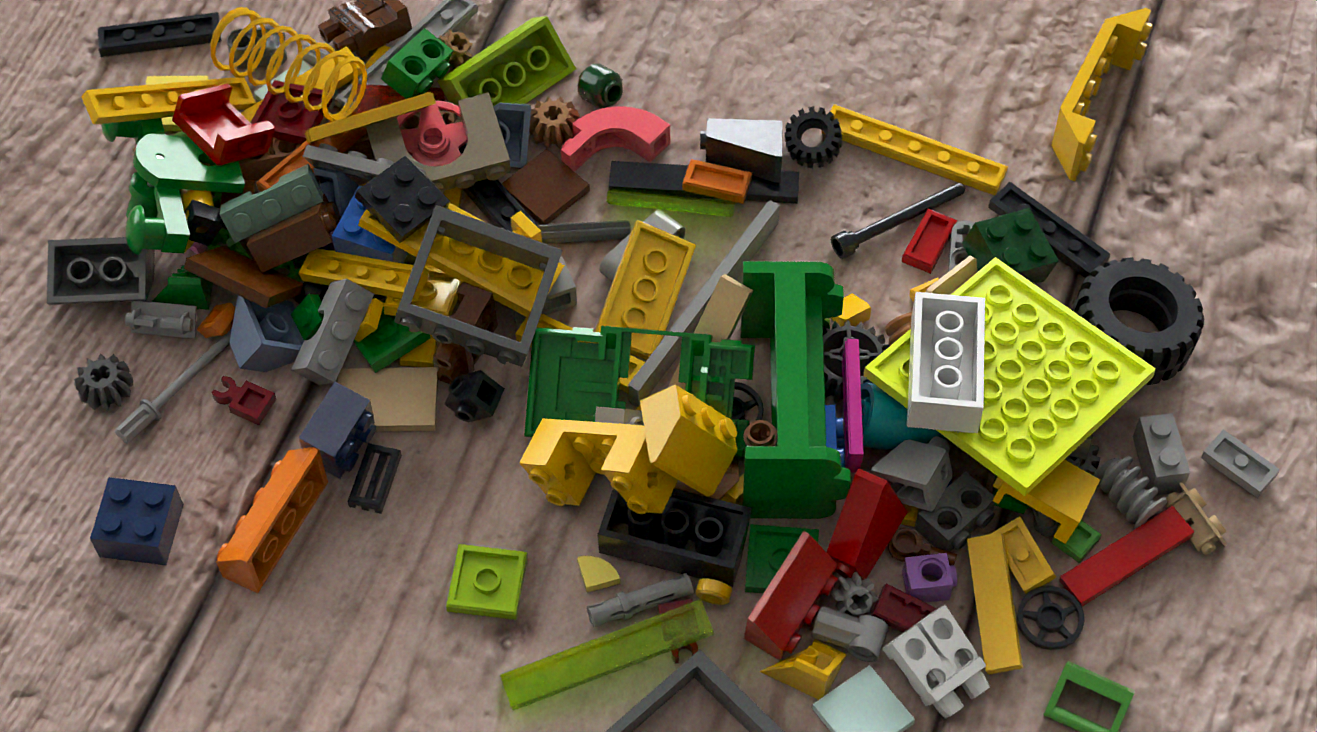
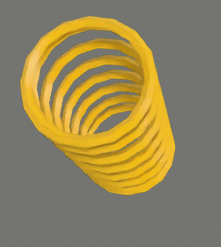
M237 7L229 11L219 21L213 32L210 51L215 67L221 71H231V74L236 78H244L248 75L251 84L254 86L266 84L268 91L273 95L281 94L285 91L286 99L289 102L299 103L303 100L305 108L310 112L318 111L322 108L324 117L331 122L351 115L364 96L367 85V71L364 62L359 57H352L346 51H335L328 43H317L311 36L298 34L288 26H280L272 18H261L259 14L249 10L247 7ZM243 15L248 16L251 23L242 29L234 40L229 54V65L221 64L215 55L216 45L221 33L235 18ZM265 24L271 25L274 29L266 33ZM257 25H260L262 37L254 46L257 35ZM252 28L247 49L240 59L234 63V54L239 42L245 33ZM283 32H288L293 37L284 42ZM278 33L280 46L269 61L266 69V78L257 81L253 77L252 72L259 65L263 57L267 38L272 34ZM301 40L307 41L311 45L302 51ZM296 41L298 55L288 69L284 87L275 89L271 86L270 80L279 70L285 47ZM320 49H325L330 54L321 59ZM259 50V53H258V55H257V58H256V60L254 61V58H255V56H256V53H257V51ZM315 50L316 65L307 77L303 94L300 97H293L289 92V85L294 83L299 74L303 56L309 51ZM250 54L247 71L238 72L235 68L241 65ZM338 57H344L345 59L339 62ZM333 58L335 68L330 72L322 92V103L312 106L308 102L310 91L317 83L321 66L327 60ZM350 63L354 78L351 93L341 111L337 114H331L328 111L327 103L334 95L338 85L340 69L343 65ZM356 64H358L362 71V83L359 94L351 106L357 92L358 69Z

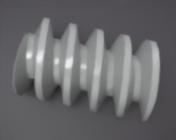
M1130 456L1121 460L1119 458L1110 459L1101 465L1093 476L1100 479V488L1103 492L1109 493L1108 498L1111 502L1118 503L1117 509L1120 513H1126L1127 521L1135 524L1134 529L1162 513L1167 499L1165 497L1156 501L1153 499L1159 492L1157 487L1145 490L1150 479L1148 477L1136 479L1141 472V468L1137 466L1130 470L1128 469L1133 459Z

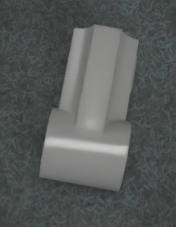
M822 606L815 622L812 637L846 648L853 657L859 660L875 662L879 657L889 628L883 620L875 616L861 615L857 618Z

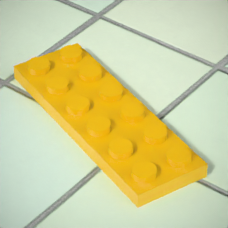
M449 203L447 209L483 221ZM367 209L361 216L358 226L417 257L429 222L401 243ZM436 234L426 263L461 282H466L492 292L494 300L529 318L544 271L440 234ZM558 262L548 295L565 266Z

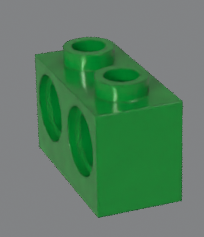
M424 28L388 60L381 80L405 99L415 97L418 94H424L430 89L436 77L441 79L451 67L449 60L453 50Z

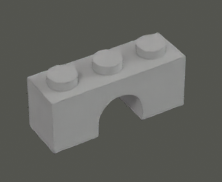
M348 279L331 282L318 309V312L324 315L322 324L311 339L303 342L291 370L318 385L334 383L374 294Z

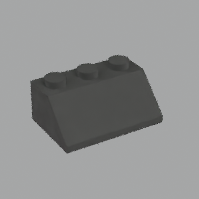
M126 237L48 240L47 304L147 301L154 281L155 250L142 249L141 253L136 255L129 249Z

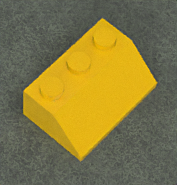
M676 384L640 400L650 463L705 496L713 495L737 452L735 441L737 429L734 422Z

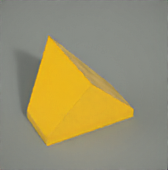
M815 639L808 648L759 672L819 700L828 694L847 654Z

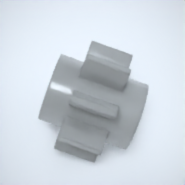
M854 572L851 578L844 579L840 577L838 590L832 591L834 598L839 601L836 604L838 611L844 613L848 610L849 614L853 617L864 613L870 614L872 602L878 601L876 594L871 591L875 586L869 578L862 581L857 572Z

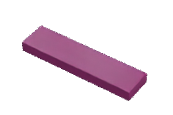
M847 339L842 354L845 466L851 473H856L861 468L863 459L859 339Z

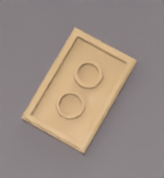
M438 367L383 368L376 373L372 368L340 370L337 383L371 401L375 420L373 425L376 426L375 432L436 431Z

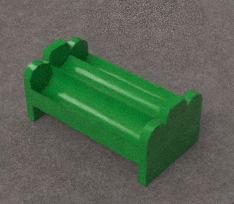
M743 261L742 284L754 291L741 315V338H770L772 425L777 430V442L775 446H745L742 505L752 508L750 519L826 518L836 512V500L846 499L851 484L850 470L841 467L840 453L836 449L826 447L823 326L830 329V318L842 315L843 286L835 284L833 267L823 262Z

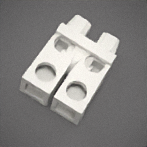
M946 605L934 610L882 648L890 660L894 659L906 675L913 689L921 696L920 699L924 705L933 704L944 718L952 716L964 706L953 691L959 685L964 688L971 699L976 698L990 688L981 671L987 665L981 657L977 656L972 644Z

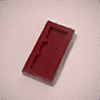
M886 583L882 587L871 616L883 620L889 627L904 633L938 608Z

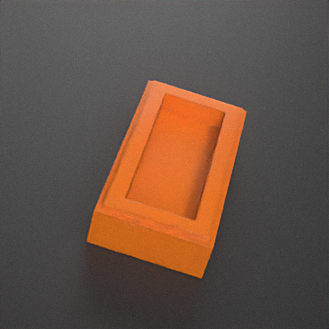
M691 159L682 183V190L744 204L752 180V172Z

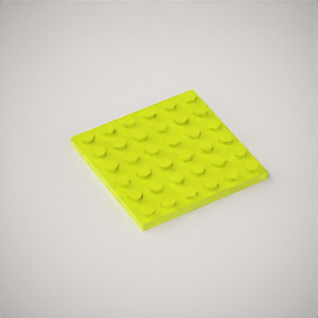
M995 257L951 294L985 298L984 407L978 433L936 431L1019 493L1026 496L1153 378L1156 369ZM911 329L865 367L863 375L907 409Z

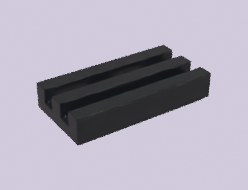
M368 443L347 501L349 507L356 508L357 505L361 506L362 510L369 511L370 508L374 509L375 513L382 514L402 457L401 450ZM375 453H378L380 455L365 497H360ZM391 456L376 500H373L387 457Z

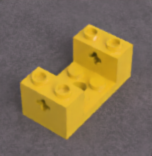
M542 419L519 462L529 474V479L537 484L546 494V499L557 506H563L564 504L580 506L595 474L598 473L608 478L611 486L621 494L632 511L639 514H645L646 512L662 514L678 479L650 463L644 425Z

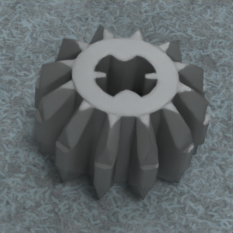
M100 353L98 360L94 362L87 358V367H77L79 377L74 379V385L80 400L84 404L88 403L93 410L102 405L103 409L108 411L110 404L113 403L121 407V397H130V387L133 386V378L129 373L128 365L124 361L119 362V359L114 354L106 360L105 356Z

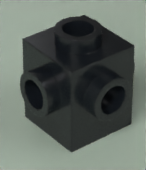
M482 370L457 376L449 386V395L444 405L454 411L457 418L468 423L492 417L505 388Z

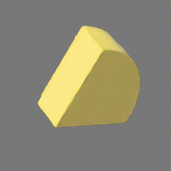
M594 556L577 557L586 592L620 584L619 574L607 561Z

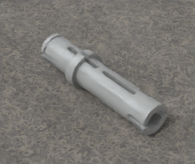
M687 573L633 592L625 594L622 591L616 593L614 598L587 606V613L594 628L620 618L627 620L632 618V614L693 595L692 583Z

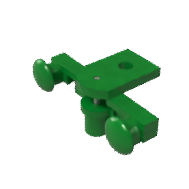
M161 118L101 124L102 132L108 141L114 142L116 137L135 138L137 145L133 156V165L137 172L132 175L129 183L131 197L126 210L127 222L125 230L128 247L136 255H139L142 249L161 250V252L166 253L185 252L190 233L179 189L242 193L245 183L239 161L218 166L189 137L165 135ZM201 162L210 164L211 166L203 165Z

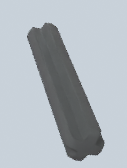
M628 220L537 226L541 230L542 243L544 244L625 239L631 233V226Z

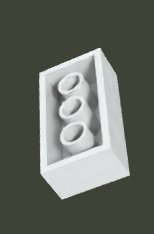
M924 292L915 293L911 316L907 427L978 433L984 407L985 298Z

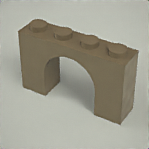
M489 92L458 101L460 117L468 141L460 157L447 165L427 166L412 158L405 147L397 117L366 125L368 139L376 162L378 158H384L395 163L406 156L415 166L426 171L425 175L442 193L445 190L456 187L465 189L473 186L475 182L485 179L498 180L511 172L510 158Z

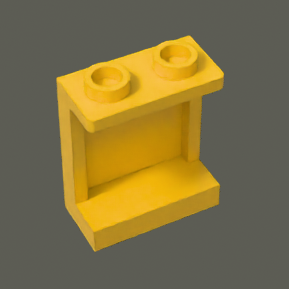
M1064 460L1026 496L997 477L993 487L998 489L992 501L999 504L1004 494H1009L1059 522L1060 524L1053 537L1066 544L1080 523L1100 479Z

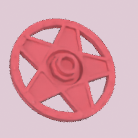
M435 100L436 104L397 117L399 127H401L408 118L421 111L418 128L400 130L408 153L419 163L427 166H443L460 157L459 148L468 141L463 123L457 122L445 125L439 109L446 110L460 117L459 106Z

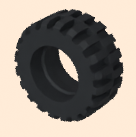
M1133 257L1122 258L1120 262L1115 259L1104 263L1103 266L1096 267L1085 278L1072 311L1153 366L1156 370L1153 378L1147 382V385L1158 384L1161 379L1163 381L1169 380L1186 366L1202 334L1204 315L1202 313L1201 301L1199 298H1195L1197 293L1190 284L1186 285L1184 283L1185 279L1178 272L1175 274L1168 270L1169 267L1162 263L1158 266L1152 264V260L1142 258L1140 261H1134ZM1126 310L1143 315L1158 328L1159 332L1147 333L1129 328L1119 321L1112 311Z

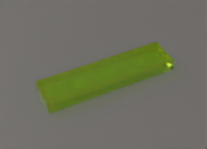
M620 190L607 191L606 203L611 205L732 217L736 210V202Z

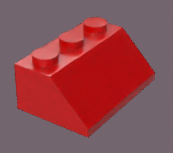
M803 531L747 618L744 639L779 661L785 652L789 654L794 652L802 638L798 634L804 622L808 625L813 622L820 610L816 603L822 594L827 597L830 595L839 579L834 576L837 563L805 531Z

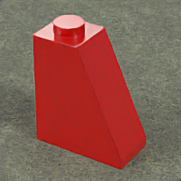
M858 469L855 473L826 552L837 563L836 573L844 578H851L853 573L857 572L863 581L869 576L905 518L907 511L887 480L862 469Z

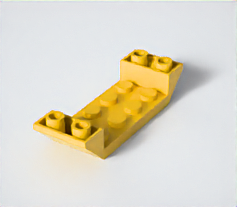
M1148 8L1105 19L1060 107L1051 146L1069 180L1075 182L1080 171L1086 172L1093 156L1090 153L1098 135L1093 134L1096 121L1087 118L1086 115L1092 102L1089 99L1092 95H1097L1103 79L1100 77L1103 73H1108L1111 64L1130 71L1135 60L1141 61L1144 56L1147 44L1143 41H1147L1153 24L1148 23L1151 10Z

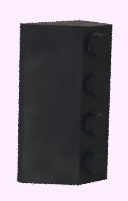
M613 488L598 531L599 553L679 574L687 573L688 576L699 579L717 580L733 587L744 551L752 508L674 488L662 514L650 512L639 514L632 511L621 494Z

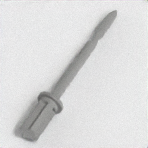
M231 330L152 402L142 399L138 409L116 428V435L122 438L124 443L128 444L154 420L159 421L161 414L158 409L230 344Z

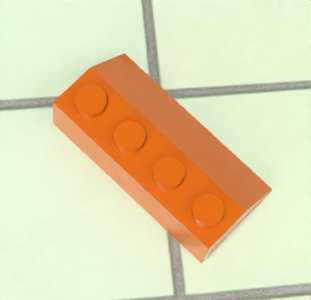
M309 447L289 450L282 461L276 462L272 469L270 480L264 488L262 487L257 491L253 500V506L247 515H243L238 520L229 543L223 544L217 554L216 563L223 578L259 593L328 484L319 449Z

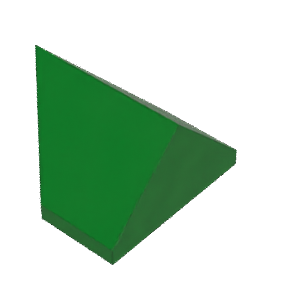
M182 265L181 269H177V273H172V276L168 277V285L152 301L197 306L196 310H209L213 283L187 271L184 268L185 265Z

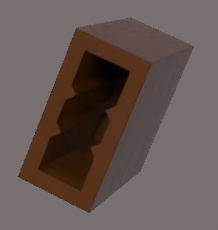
M323 194V202L251 235L247 246L261 272L263 273L332 243V234L339 223V219H341L336 204L333 201L329 202L326 195Z

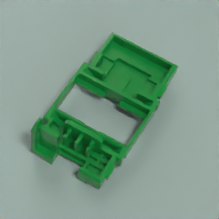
M601 326V333L594 332L592 328L573 327V330L536 328L531 349L524 437H533L542 419L595 422L596 406L626 409V402L618 401L620 378L629 377L632 333L682 337L678 382L686 383L685 391L693 394L708 406H712L716 411L734 422L737 429V436L735 437L737 452L735 456L742 457L745 455V446L747 445L744 441V432L749 426L750 420L732 419L735 379L753 380L756 345L742 344V341L721 339V342H712L713 335L611 326Z

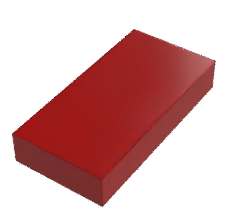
M927 209L902 255L901 262L931 274L951 237L952 228L957 223V220Z

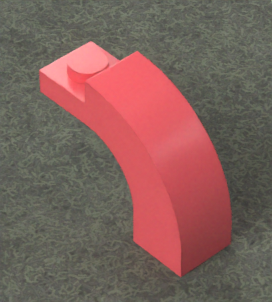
M607 107L590 112L572 124L573 138L568 139L561 148V161L575 172L596 152L609 147H622L634 151L648 162H651L670 144V124L648 111L633 107Z

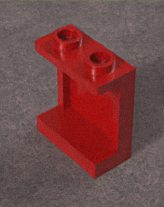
M229 84L181 94L178 97L172 121L218 166L268 153L275 127L268 120L251 124L230 104L229 99L232 87Z

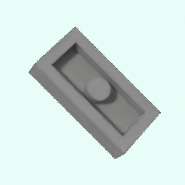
M1224 429L1203 451L1201 456L1203 460L1256 498L1262 494L1280 471L1279 468Z

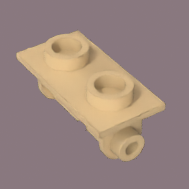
M1181 482L1180 486L1184 492L1179 495L1177 492L1169 494L1166 497V508L1174 506L1186 522L1193 520L1194 524L1190 527L1194 530V535L1190 540L1198 552L1202 551L1204 555H1207L1216 549L1214 543L1218 540L1221 541L1224 547L1227 546V543L1221 536L1227 532L1215 515L1208 518L1204 513L1202 507L1207 504L1195 487L1188 491Z

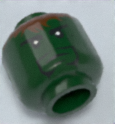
M598 63L586 67L579 76L577 84L578 93L587 102L602 109L610 107L620 100L623 93L622 78L617 72Z

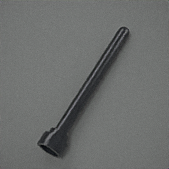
M956 183L854 233L852 231H841L831 237L832 248L840 259H845L855 254L859 244L925 213L927 209L936 208L964 194L966 188L964 184Z

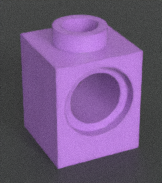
M947 553L905 557L902 575L907 594L924 602L950 600L952 588L957 586V573L954 565L949 566ZM932 575L935 576L938 579V581L930 582L927 581L923 576Z

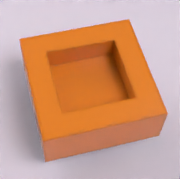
M231 303L215 305L197 330L205 338L224 336L232 328L236 307Z

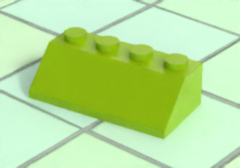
M548 16L531 18L437 80L449 103L459 106V100L488 92L493 107L498 103L526 104L575 71L576 67Z

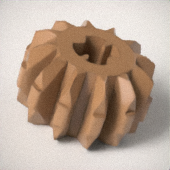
M549 96L545 103L536 101L535 108L531 109L530 135H533L536 144L544 142L547 149L552 144H556L560 149L562 142L573 138L572 124L580 118L578 110L574 109L572 101L564 103L561 96L556 101H552Z

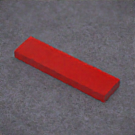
M1171 506L1061 575L1059 582L1077 598L1083 607L1192 538L1194 530L1174 506Z

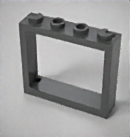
M436 205L398 306L394 322L409 327L410 332L421 331L432 335L435 340L441 343L449 344L452 342L465 347L470 353L476 355L486 354L497 358L504 365L506 362L522 367L532 343L563 250ZM436 234L544 271L520 342L411 304Z
M701 650L697 651L605 731L633 732L695 678L749 732H784Z

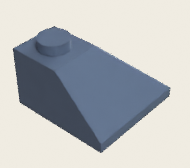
M239 295L237 296L229 343L240 369L268 372L295 362L305 340H303L290 315L295 309L293 302L285 300L264 308Z

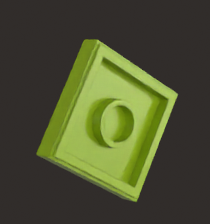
M458 544L446 604L447 612L516 620L528 559L527 552Z

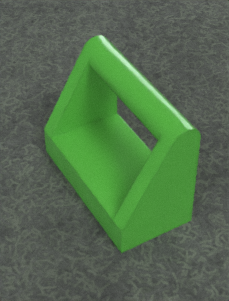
M1067 661L1044 712V716L1079 732H1118L1135 690ZM1067 680L1121 703L1111 729L1057 706Z

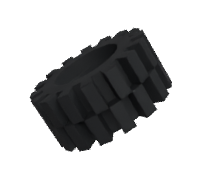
M809 107L808 113H805L804 109L799 110L798 117L794 114L790 117L791 124L787 122L786 132H784L790 157L793 160L797 159V163L803 166L804 162L807 163V168H813L814 163H818V168L824 167V161L830 164L833 162V155L837 157L840 153L839 147L842 148V133L838 119L834 120V114L830 111L826 114L825 108L819 107L818 112H815L814 107ZM818 128L825 133L826 137L821 145L808 147L801 140L803 133L808 129Z

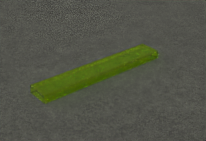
M699 599L503 673L500 677L511 709L514 711L712 636L714 631L702 600Z

